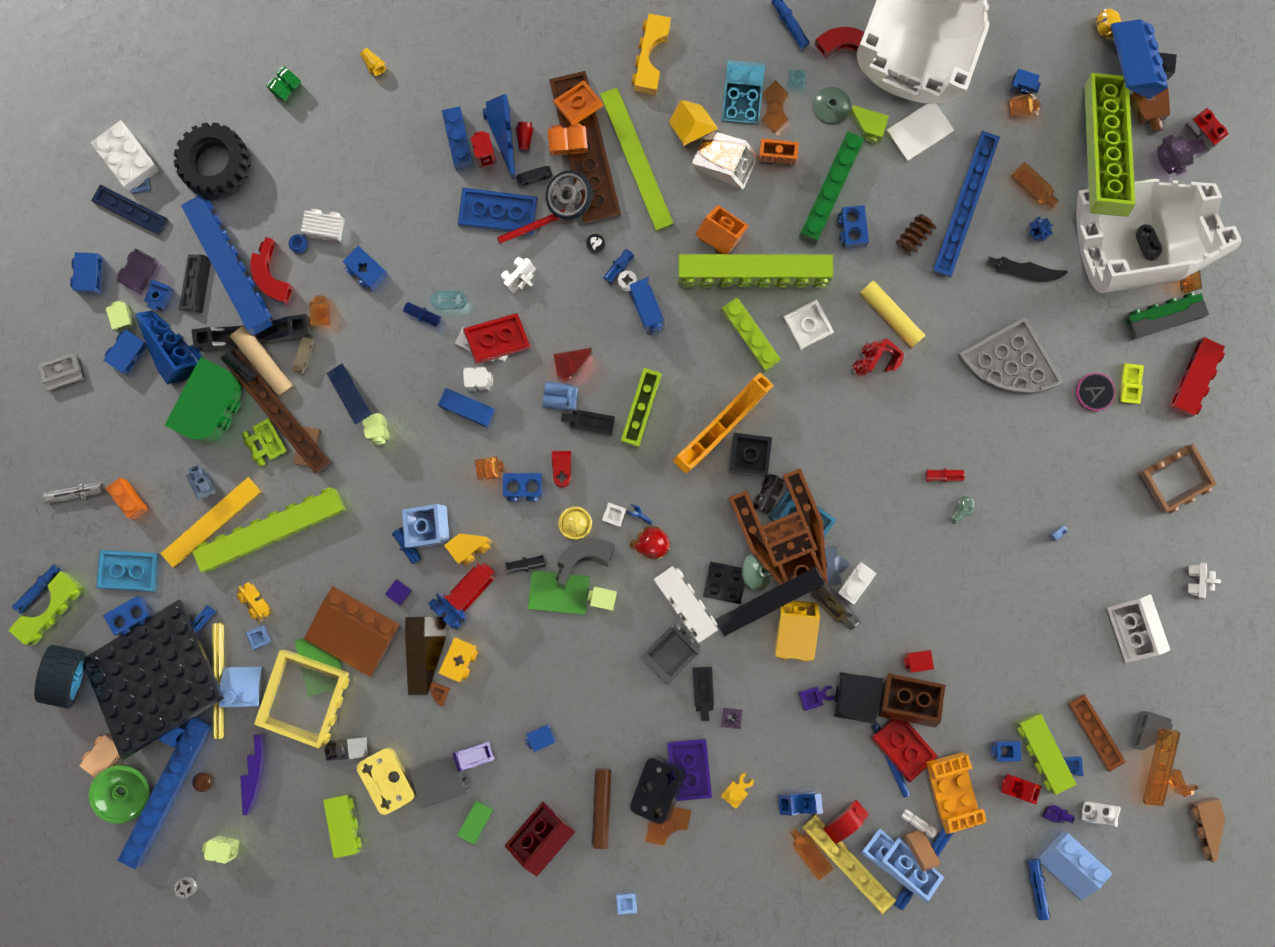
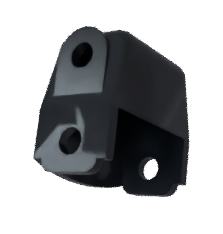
M840 672L836 687L833 717L876 724L877 721L875 719L881 702V682L883 678Z

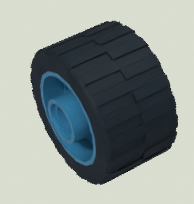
M50 645L43 655L36 676L34 688L35 701L67 709L71 708L76 701L85 670V653L81 650Z

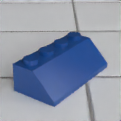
M1141 19L1113 23L1111 28L1126 88L1147 99H1151L1167 89V75L1163 70V60L1158 51L1159 44L1155 39L1153 25Z

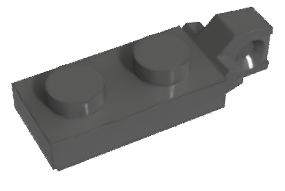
M828 583L817 588L811 594L837 623L845 624L850 630L860 623L853 610Z

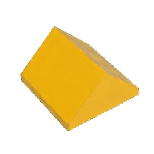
M684 100L679 102L669 120L670 126L684 146L718 129L702 105Z

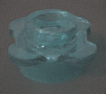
M791 69L788 72L790 77L787 85L790 88L795 86L803 89L806 85L804 80L807 73L804 70Z

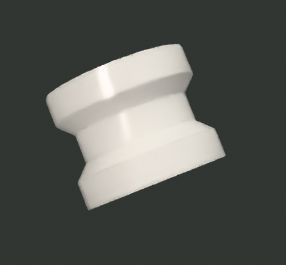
M629 270L621 272L618 277V285L625 292H630L629 285L637 282L635 273Z

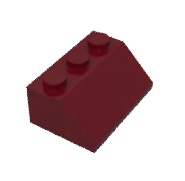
M542 802L506 843L505 847L524 869L537 877L576 831L545 802Z

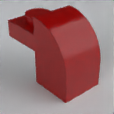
M1007 774L1002 781L1001 793L1036 805L1042 786Z
M856 800L843 813L834 817L823 830L837 844L859 829L869 814Z

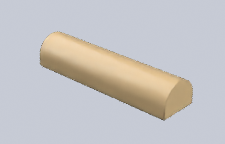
M245 325L230 335V338L278 397L293 386L255 336H252L247 331Z

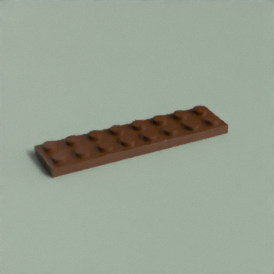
M586 71L549 79L554 100L583 80L589 86ZM556 107L559 123L562 128L570 127L571 124ZM595 111L578 122L586 128L588 152L567 154L571 170L583 174L590 181L593 189L591 206L582 216L584 224L621 216ZM585 190L581 191L580 207L585 200Z

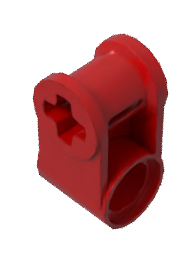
M552 451L554 483L560 488H565L571 481V451ZM560 474H564V477L567 478L564 479V482H560L557 479L560 477Z

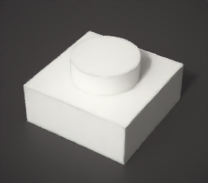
M608 502L602 521L621 527L626 508Z

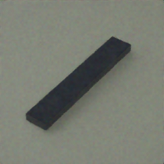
M817 566L716 618L715 621L725 637L825 585L826 582Z

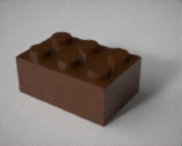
M888 673L883 680L879 716L936 728L941 723L946 685Z

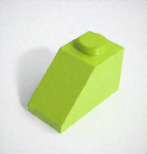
M853 105L850 116L861 136L872 143L881 142L889 116Z

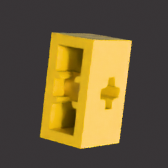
M454 637L439 674L457 682H462L463 679L466 680L470 673V669H468L471 661L474 662L478 655V651H476L477 646ZM462 655L464 664H459L458 666L455 658Z

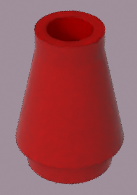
M517 122L515 129L518 149L530 150V142L534 130L532 123Z

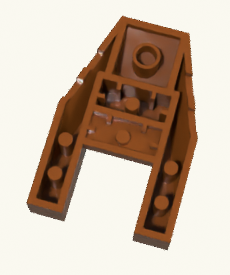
M801 468L783 475L797 512L762 526L747 490L729 497L751 552L780 585L817 566L826 584L828 583L823 520Z

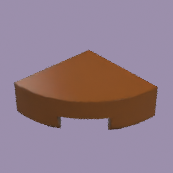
M431 682V695L435 702L443 707L450 688Z

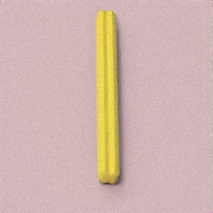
M222 623L212 624V671L220 686L224 668V625ZM219 702L212 706L213 739H222L224 737V707H219Z

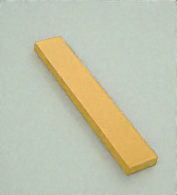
M249 477L246 478L160 554L175 568L193 550L197 549V545L204 543L262 491Z

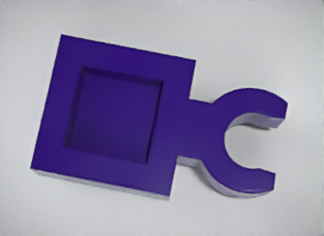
M818 686L799 691L798 694L803 711L823 706V699L833 700L835 696L828 697L826 695V691L832 689V686H824L820 691Z

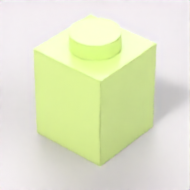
M113 302L110 307L106 308L112 330L118 333L125 329L128 330L136 327L130 306L125 302Z
M594 587L593 590L589 591L587 601L591 602L590 606L613 611L617 592Z

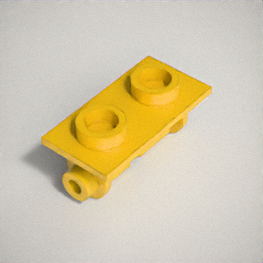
M247 582L242 586L244 589L241 586L238 587L236 596L241 604L245 603L248 607V613L253 620L256 619L260 623L263 618L262 615L267 617L271 614L269 611L270 607L263 598L256 602L255 599L260 594L253 584L250 585Z

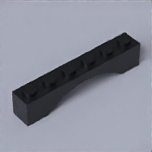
M307 314L273 320L271 321L272 326L254 335L260 344L312 337L310 317ZM242 326L191 329L193 347L198 352L238 347L230 338V335Z

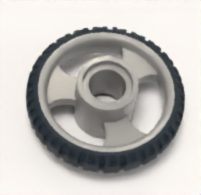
M569 170L558 173V175L551 179L546 190V202L549 210L555 216L564 220H574L583 216L588 211L593 200V189L590 181L577 171ZM565 178L577 179L574 186L569 184L559 186V182ZM585 190V200L577 210L575 206L581 201V191ZM571 191L572 196L567 200V194ZM557 195L559 201L566 204L564 213L555 206L554 196Z

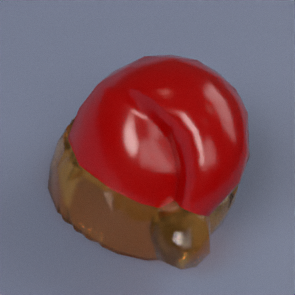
M646 526L640 530L637 538L633 539L629 546L631 549L637 550L644 557L656 560L663 558L669 552L670 540L666 532L660 527Z

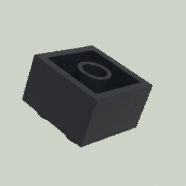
M734 433L728 473L766 478L769 470L772 437Z

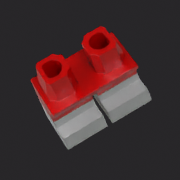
M1208 108L1185 125L1195 137L1204 133L1197 140L1207 152L1223 141L1229 134L1224 125H1221Z

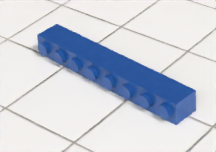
M200 194L182 204L181 207L247 331L254 336L272 326L273 324L270 321L272 315L267 307L264 308L261 303L264 300L259 292L255 293L253 289L255 283L250 276H246L245 271L247 269L242 260L238 261L236 256L239 254L234 245L230 246L228 242L230 237L225 229H221L220 225L222 222L217 214H213L212 209L214 207L210 200H205Z
M197 717L189 720L117 861L134 870L142 866L212 730L211 724Z

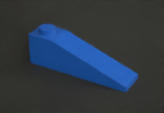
M503 94L486 102V108H483L484 120L488 121L489 128L511 178L516 179L510 105L507 94Z
M153 310L136 313V320L154 364L167 385L177 383L190 377L197 362L202 357L201 354L194 349L193 345L189 346L182 340L183 336L179 333L176 335L170 330L169 324Z

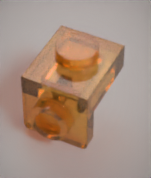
M1032 93L1011 97V116L1013 118L1030 114L1039 116V110L1041 109L1040 100Z
M1174 768L1167 771L1169 775L1167 777L1168 783L1176 794L1186 797L1193 795L1194 790L1199 789L1196 784H1185L1181 770Z

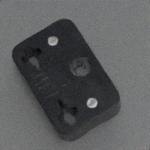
M659 756L649 758L645 763L633 795L630 810L634 814L656 824H662L670 820L687 775L684 772L685 768ZM649 782L651 783V786H652V789H651V790H649V789H648L649 787L647 786V783H649ZM660 808H661V813H663V815H661V816H660V812L658 811V809H660Z

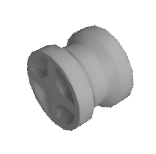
M184 877L174 885V892L179 898H188L197 890V882L192 877Z

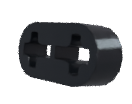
M543 166L518 174L516 180L518 186L523 187L547 180L553 175L550 166Z
M1147 224L1140 226L1136 232V239L1144 257L1151 261L1158 259L1163 249L1154 228ZM1144 231L1145 233H1149V236H1142V232ZM1150 248L1156 250V253L1149 252Z

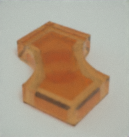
M776 80L762 92V96L767 104V111L761 121L774 134L788 121L783 110V103L789 93Z
M674 807L670 820L662 824L649 822L645 842L665 845L667 838L672 833L678 830H688L691 810Z

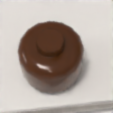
M207 772L198 773L192 781L194 789L198 792L210 790L214 783L212 775Z

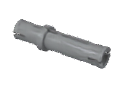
M102 482L88 485L83 483L77 487L45 492L43 498L46 504L76 498L86 499L91 495L103 494L104 486Z

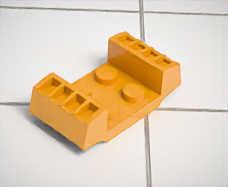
M964 752L926 762L930 785L946 835L987 823L984 809L978 808L968 770L972 769L969 756Z

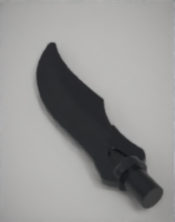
M989 256L986 264L995 266L998 272H1008L1037 282L1053 281L1068 273L1067 270H1053L1032 262L1017 263L1006 257L996 259Z

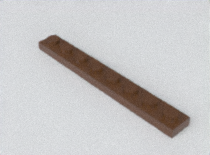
M236 346L232 347L230 351L240 360H244L245 364L257 376L254 381L248 382L238 372L235 373L233 368L225 361H223L224 364L237 377L239 382L312 471L318 474L331 463L329 458Z

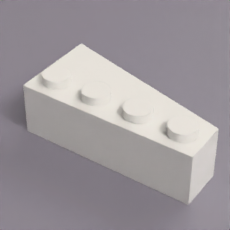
M672 566L656 577L654 581L695 641L700 643L718 630L716 628L718 624L711 615L708 616L704 610L707 608L700 599L697 601L694 597L695 591L691 585L684 583L682 580L684 575L680 569H675Z

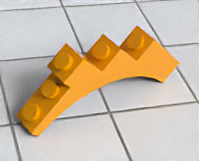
M760 372L672 461L680 470L687 474L709 455L774 385Z

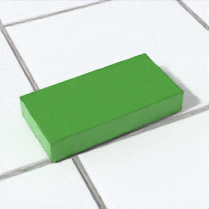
M476 800L457 836L474 845L493 809Z

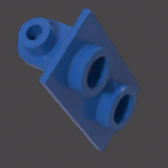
M437 593L436 597L438 599H432L428 603L431 606L430 609L439 617L446 612L447 615L443 618V621L452 629L455 628L457 630L462 625L460 623L461 620L464 623L466 622L464 618L465 613L462 610L454 609L450 602L443 597L445 596L444 594L440 596Z

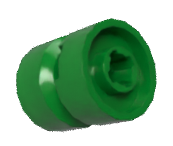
M282 66L276 73L277 78H271L265 86L277 98L285 102L291 95L290 90H295L301 84V81L288 68Z

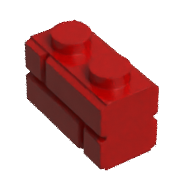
M484 131L474 133V136L470 139L478 166L483 168L496 164L497 160L489 133Z

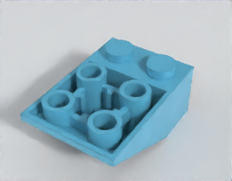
M727 60L721 120L759 124L765 73L764 63Z

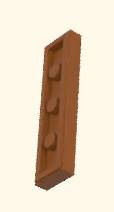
M1083 694L1068 703L1067 705L1107 771L1110 772L1126 762L1087 696Z

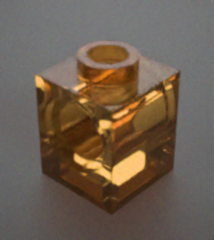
M497 456L474 460L479 481L502 477L501 472H504L503 461H499Z

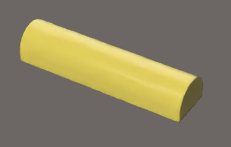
M874 280L860 292L862 298L911 349L926 336Z

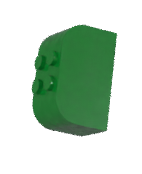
M200 357L164 426L202 444L216 442L222 437L225 430L227 431L230 428L232 416L241 407L240 401L243 397V385L235 375L226 369Z

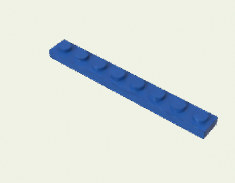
M982 131L932 271L934 273L949 278L952 277L998 145L999 136Z

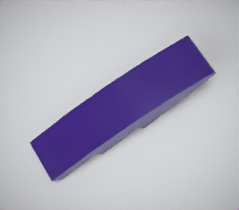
M265 734L254 735L255 754L247 755L248 774L240 776L243 815L251 813L259 793L265 762Z

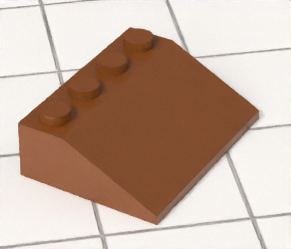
M332 586L304 639L365 675L372 677L401 626Z

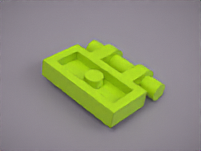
M270 418L252 426L255 432L254 435L251 436L248 431L241 433L244 439L243 443L250 449L251 457L254 462H257L259 467L266 464L263 459L264 456L267 455L272 461L288 452ZM258 440L260 441L263 449L260 451L258 450L255 442Z

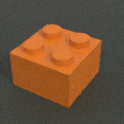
M717 205L705 217L695 235L702 242L714 247L718 253L729 254L740 242L749 225Z

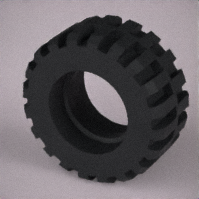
M206 122L201 124L202 127L198 128L197 125L191 127L192 131L190 133L186 131L183 134L184 139L178 140L177 146L179 149L174 150V156L177 158L174 160V166L177 168L176 172L182 179V182L195 194H201L204 198L210 196L212 199H218L220 195L225 198L229 197L228 193L231 191L236 193L238 191L237 187L239 185L243 187L246 183L244 177H249L250 174L248 167H251L250 153L245 143L234 130L232 131L226 125L221 126L219 123L213 122L212 126H210ZM212 146H221L227 149L229 153L228 163L220 173L213 176H204L198 172L197 160L205 149Z

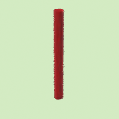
M551 214L497 237V241L499 244H502L561 218Z

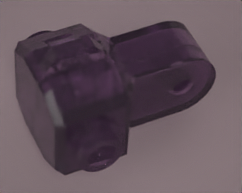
M1169 135L1163 138V143L1157 147L1158 158L1162 168L1168 174L1176 173L1177 176L1188 172L1187 168L1194 164V159L1208 153L1203 138L1188 142L1183 136L1173 137V135Z

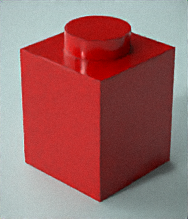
M931 650L905 653L906 657L903 658V664L909 673L934 669Z

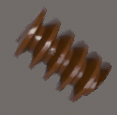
M923 214L916 215L914 221H911L909 224L910 227H906L905 233H902L900 238L895 241L896 245L907 255H911V251L918 252L915 246L922 247L920 239L923 241L927 240L924 234L931 236L932 232L929 228L934 230L937 228L932 220Z

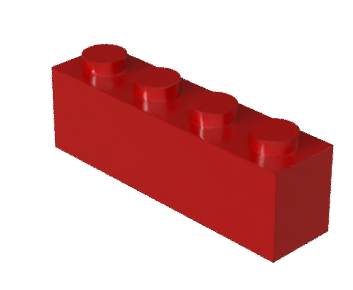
M1206 337L1197 341L1169 409L1189 418L1199 414L1202 408L1200 403L1210 390V387H1208L1210 380H1213L1217 374V364L1221 363L1225 353L1223 351L1225 346Z

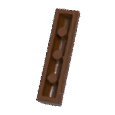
M607 768L595 769L592 847L594 849H608L612 769Z

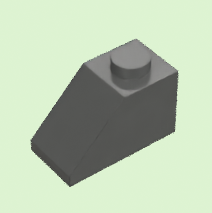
M1144 711L1133 748L1144 750L1167 738V735L1172 731V719Z

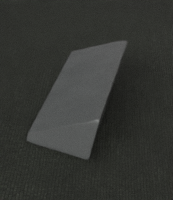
M188 254L179 310L203 312L211 261L205 255Z

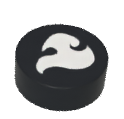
M599 234L590 235L586 240L587 249L594 254L602 252L605 248L604 238Z

